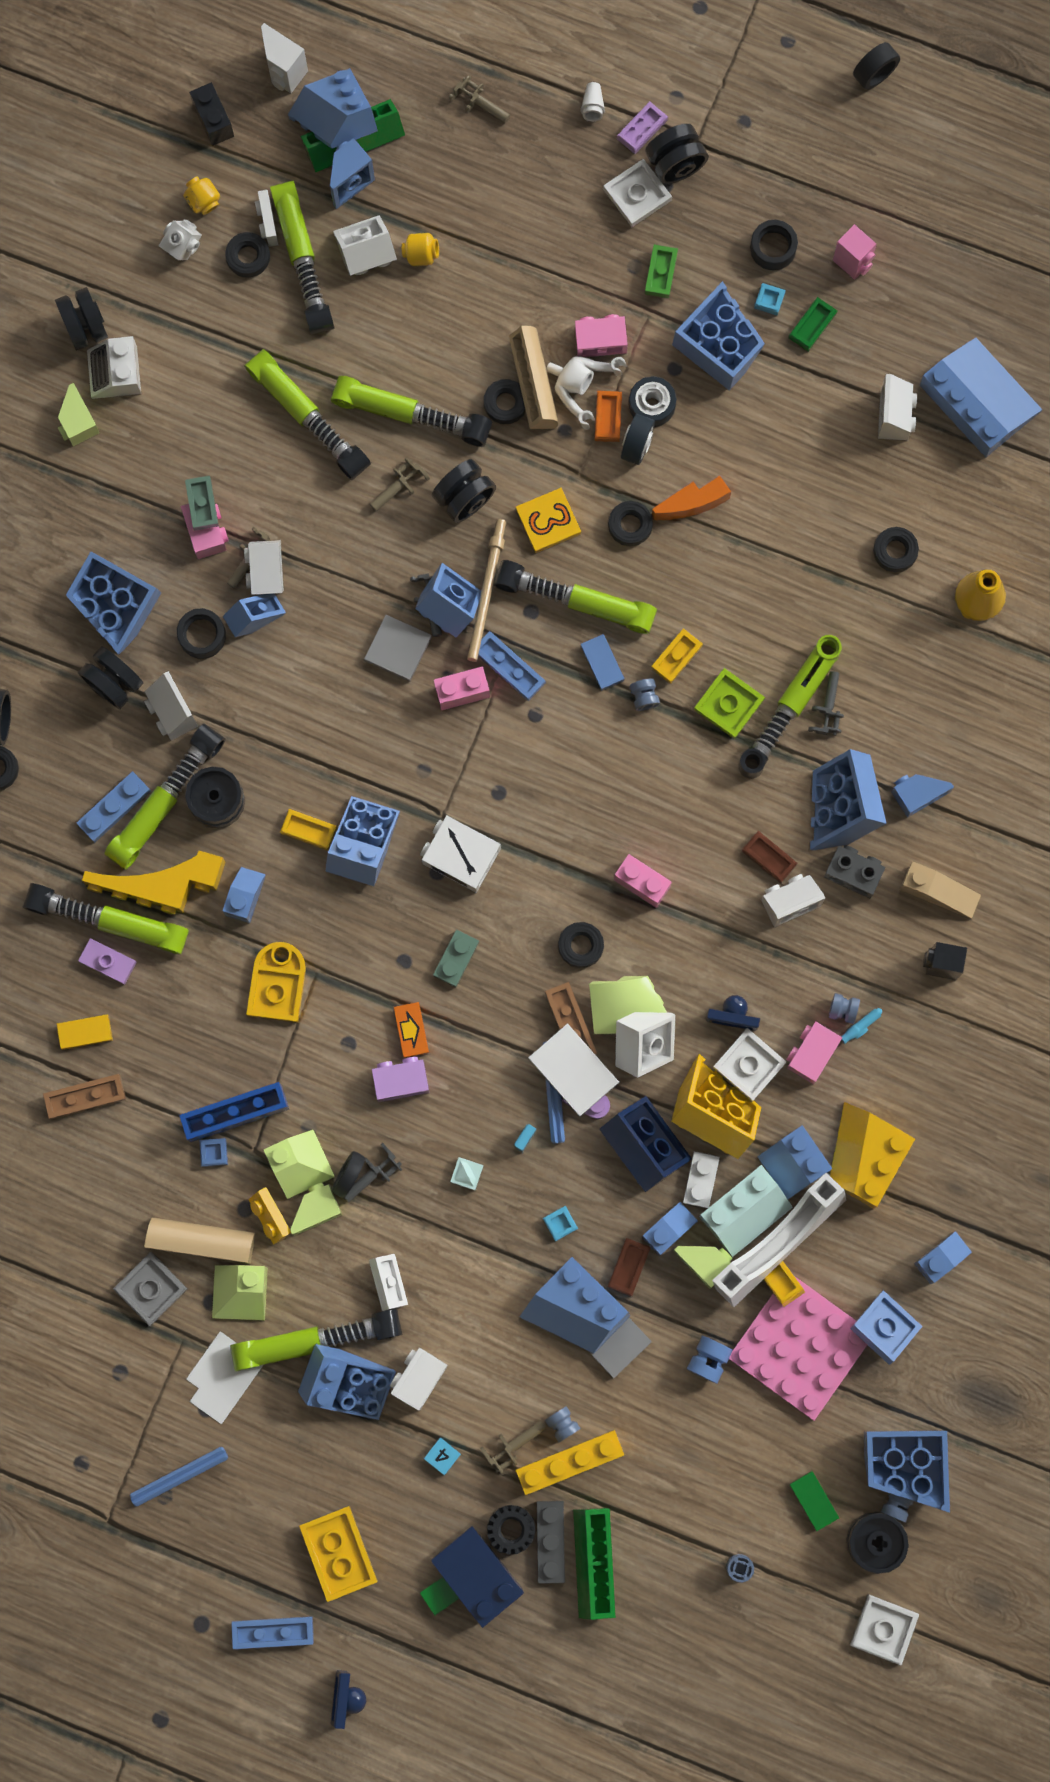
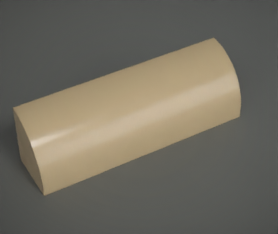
M520 326L509 335L529 427L530 429H555L558 426V419L537 329L533 326Z
M152 1217L148 1226L144 1247L251 1264L256 1233Z

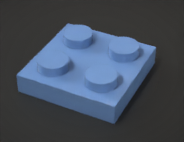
M883 1290L850 1329L890 1365L923 1326Z

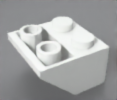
M419 1348L417 1352L412 1349L404 1364L408 1365L404 1373L398 1372L390 1384V1387L393 1388L392 1395L419 1411L448 1366L422 1348Z

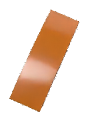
M718 476L700 489L693 481L654 507L651 515L653 520H673L697 515L729 500L731 490L721 476Z

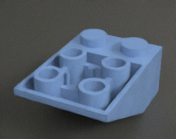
M351 796L328 851L325 871L374 886L382 868L400 811Z
M315 1344L298 1393L306 1405L379 1420L396 1371L341 1349Z

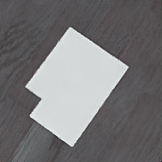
M219 1332L187 1377L189 1382L199 1388L190 1402L220 1424L224 1422L263 1366L235 1371L230 1345L236 1344V1342L222 1332Z

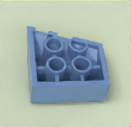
M351 69L338 71L334 75L305 85L288 113L289 119L293 122L298 121L303 129L312 131L317 139L330 148L338 147L341 143L349 142L353 138L356 140L378 131L371 106Z
M722 281L675 331L672 346L730 391L747 372L765 343L749 319L744 317L735 299L731 298L727 292V287Z
M90 552L66 596L112 648L120 654L138 635L161 592L99 555Z
M849 749L813 770L812 801L815 803V817H811V827L814 828V840L810 841V850L848 845L887 824L869 754Z
M573 1257L534 1295L520 1315V1318L593 1354L630 1317L629 1312Z
M864 1431V1460L869 1487L950 1513L947 1431Z

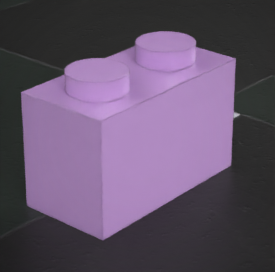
M409 1057L402 1059V1064L393 1065L392 1061L377 1064V1068L372 1069L378 1102L430 1093L424 1061L418 1060V1057Z

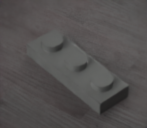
M537 1501L538 1583H565L564 1501Z

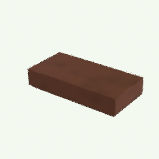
M757 831L742 849L745 855L780 884L798 864L760 831Z
M626 1238L608 1288L632 1297L651 1247Z

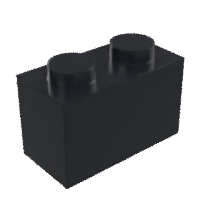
M212 82L190 91L192 104L211 145L214 146L234 137L231 122Z
M936 942L924 955L923 967L927 968L926 975L957 980L964 971L967 947Z

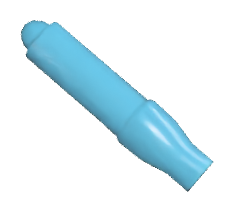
M873 1009L855 1025H852L841 1036V1041L846 1044L849 1040L858 1039L868 1031L867 1027L881 1017L882 1009Z

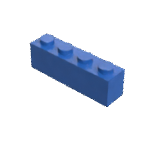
M277 1082L179 1116L186 1139L189 1142H194L290 1109L282 1085Z

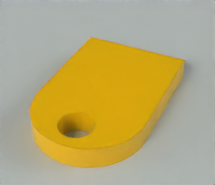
M275 942L265 946L257 954L253 967L247 1016L298 1023L306 964L302 954L296 947L285 942ZM286 949L289 952V957L285 962L275 960L277 950Z

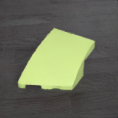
M623 976L618 981H593L589 984L594 1034H616V1021L634 1012L667 1013L663 1006L664 1002L655 992L654 985L648 976Z

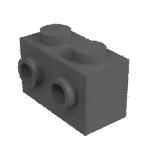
M844 845V847L838 846L824 878L871 899L886 867L882 866V862L874 857L868 856L865 858L858 855V850L847 845Z

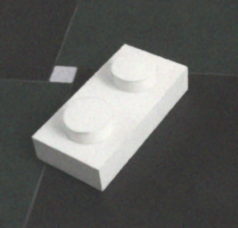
M268 190L258 191L259 201H255L257 216L262 215L264 222L259 224L261 237L263 239L267 238L269 247L276 246L278 241Z
M694 1151L683 1200L684 1204L709 1208L720 1157Z
M395 1254L369 1260L382 1311L408 1305Z

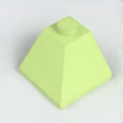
M314 1130L287 1138L264 1149L272 1170L287 1199L307 1191L308 1188L316 1184L324 1183L335 1177Z
M215 1265L212 1318L265 1320L268 1268L265 1266Z

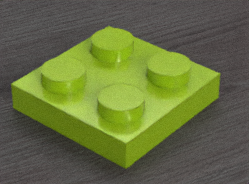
M724 668L696 704L694 710L735 739L765 700V697Z

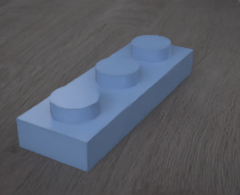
M489 631L482 638L478 657L529 701L544 686L546 681L492 632Z
M132 771L77 822V825L95 843L148 795L151 790Z
M313 1616L232 1621L233 1649L313 1645Z

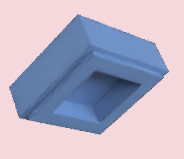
M226 1138L199 1140L202 1167L228 1165Z

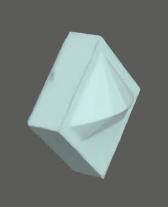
M458 1157L450 1182L476 1190L483 1165Z

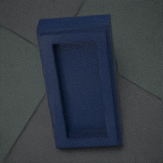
M731 995L724 1000L723 1011L708 1010L706 1021L756 1031L759 1028L760 1018L745 1016L748 1011L746 1000L739 995Z
M337 1670L335 1675L330 1722L335 1729H345L346 1712L357 1714L364 1709L367 1702L366 1695L362 1689L349 1687L350 1673L343 1670Z

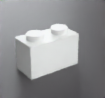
M281 540L248 543V548H244L245 563H250V573H246L247 589L251 588V594L282 593L284 588Z

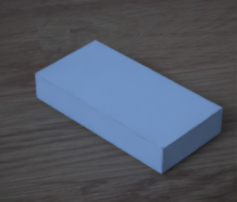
M604 634L581 644L583 653L601 691L625 680Z

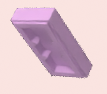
M649 101L617 135V140L636 154L668 121V116Z
M91 938L78 960L80 963L124 985L137 963L135 960Z

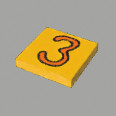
M562 487L515 507L535 553L581 535L580 527Z

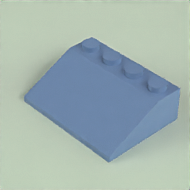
M977 338L972 339L943 358L923 375L920 382L921 388L985 457H988L1042 411L1040 406Z

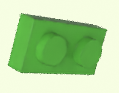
M654 244L645 288L646 295L669 298L678 248Z

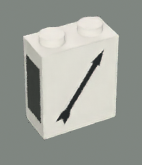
M446 815L444 821L439 820L433 830L435 837L432 842H427L420 854L423 856L422 863L477 893L501 850V844Z

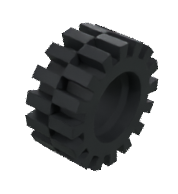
M507 1505L499 1508L492 1514L487 1526V1535L492 1546L499 1552L509 1555L518 1554L525 1551L534 1539V1520L528 1511L520 1506ZM508 1519L517 1520L522 1527L521 1535L515 1540H507L501 1534V1525Z

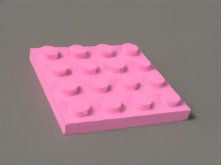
M796 1278L805 1293L785 1307L772 1294L733 1349L729 1360L815 1421L867 1344L850 1329L856 1322L855 1319Z

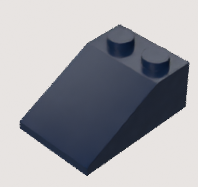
M473 1526L468 1528L431 1559V1562L482 1628L524 1594L523 1588Z

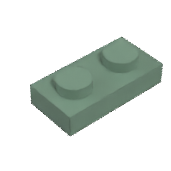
M204 476L185 480L194 531L218 527L219 523L211 477Z
M456 929L433 976L457 987L479 944V940Z

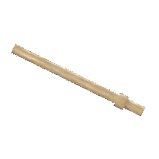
M503 519L496 520L494 534L490 537L488 548L490 553L467 660L476 662L478 659L500 552L504 548L505 540L503 536L506 521Z

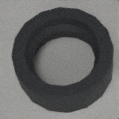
M881 43L859 61L853 71V76L864 89H872L883 82L895 70L900 62V55L889 43Z
M774 219L761 223L752 235L750 244L752 258L763 269L774 271L785 268L795 258L798 246L797 234L792 226L784 221ZM767 233L781 234L788 240V251L781 257H769L760 250V239Z
M205 608L193 609L185 613L179 620L177 639L182 649L189 656L197 659H206L216 655L223 648L226 640V630L220 617L213 611ZM204 619L214 625L216 637L211 645L205 648H198L189 643L187 629L191 623Z

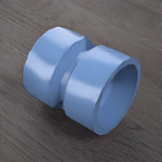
M702 1335L696 1348L698 1355L692 1356L687 1370L718 1384L723 1373L721 1366L722 1364H727L733 1350ZM707 1358L713 1360L709 1366L706 1365Z

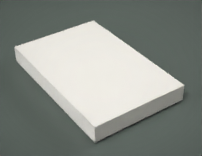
M568 1023L528 1057L579 1117L619 1083Z

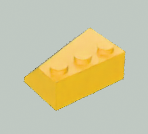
M698 1054L679 1089L671 1122L698 1136L703 1141L721 1149L724 1153L739 1159L755 1140L761 1106L754 1100L753 1102L750 1101L737 1088L731 1087L722 1079L723 1076L716 1070L712 1071L704 1064L706 1059Z
M844 1102L830 1177L845 1190V1193L875 1209L905 1159L915 1138L872 1113Z

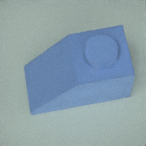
M275 593L262 594L238 600L223 615V618L233 635L239 637L259 630L280 618L286 612Z
M918 774L910 778L908 775H905L894 782L896 786L891 793L908 818L949 794L954 786L950 782Z
M243 867L240 868L230 886L222 910L225 916L247 923L251 922L266 876L265 874Z
M679 1202L652 1226L642 1238L660 1257L698 1220Z
M955 1231L914 1264L926 1280L933 1284L972 1252Z

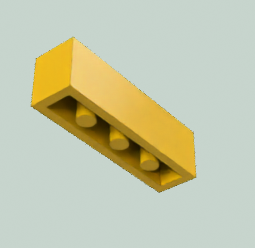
M612 1430L516 1469L523 1491L527 1495L622 1457L624 1452L615 1430Z

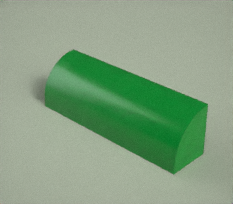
M391 99L371 107L378 131L356 139L365 152L405 136L399 112ZM313 132L300 136L315 173L333 165L334 152H336L337 147L330 148L317 139Z
M610 1508L573 1509L578 1616L581 1619L589 1620L616 1618Z

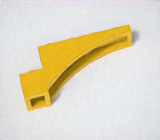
M198 850L195 857L162 871L135 876L102 875L85 871L82 881L88 886L87 889L92 892L102 894V891L105 890L112 892V897L124 901L127 900V897L137 900L136 904L148 908H151L152 904L161 907V911L175 915L176 911L184 912L192 884L195 885V889L209 893L210 889L217 891L226 862L223 857Z

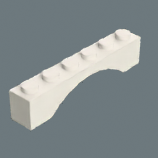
M825 1173L806 1191L794 1209L765 1239L749 1252L731 1262L712 1280L715 1289L735 1307L846 1201L845 1190Z

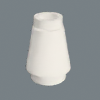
M596 82L586 85L581 106V113L587 121H599L605 113L601 85Z

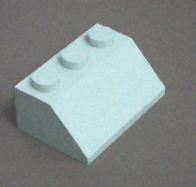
M760 1165L699 1217L733 1257L793 1207L778 1184L764 1167Z

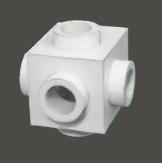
M188 220L173 221L166 226L163 232L165 236L160 242L159 247L177 260H188L190 255L194 254L198 249L202 234L196 231L197 227Z

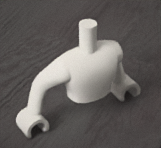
M574 356L564 368L550 362L546 371L558 376L555 385L557 395L567 409L579 419L582 428L588 430L590 426L585 421L587 419L595 420L592 412L583 411L569 393L583 395L592 382L593 371L614 372L616 376H621L622 372L617 367H627L622 357H616L611 363Z

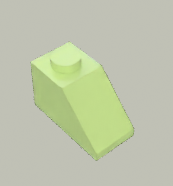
M70 384L58 416L62 425L58 429L64 441L69 439L72 445L75 446L100 432L75 384Z
M319 1183L308 1188L310 1193L304 1195L291 1226L292 1235H298L342 1215L329 1184L324 1186L323 1183Z
M677 1246L673 1250L709 1289L714 1286L712 1280L733 1259L723 1248L718 1250L716 1247Z

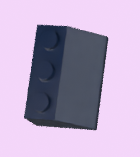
M647 1096L619 1112L599 1128L645 1192L692 1160Z

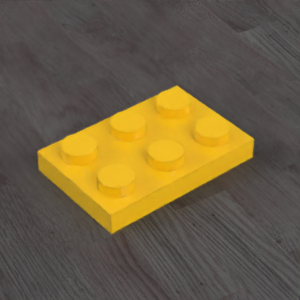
M350 1506L299 1526L327 1602L378 1582Z

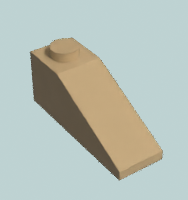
M913 861L900 887V890L969 919H972L981 897L980 894L938 871Z

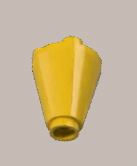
M980 570L967 574L960 580L955 591V601L958 609L967 619L985 621L994 618L1000 613L1005 604L1006 591L999 575L992 570Z

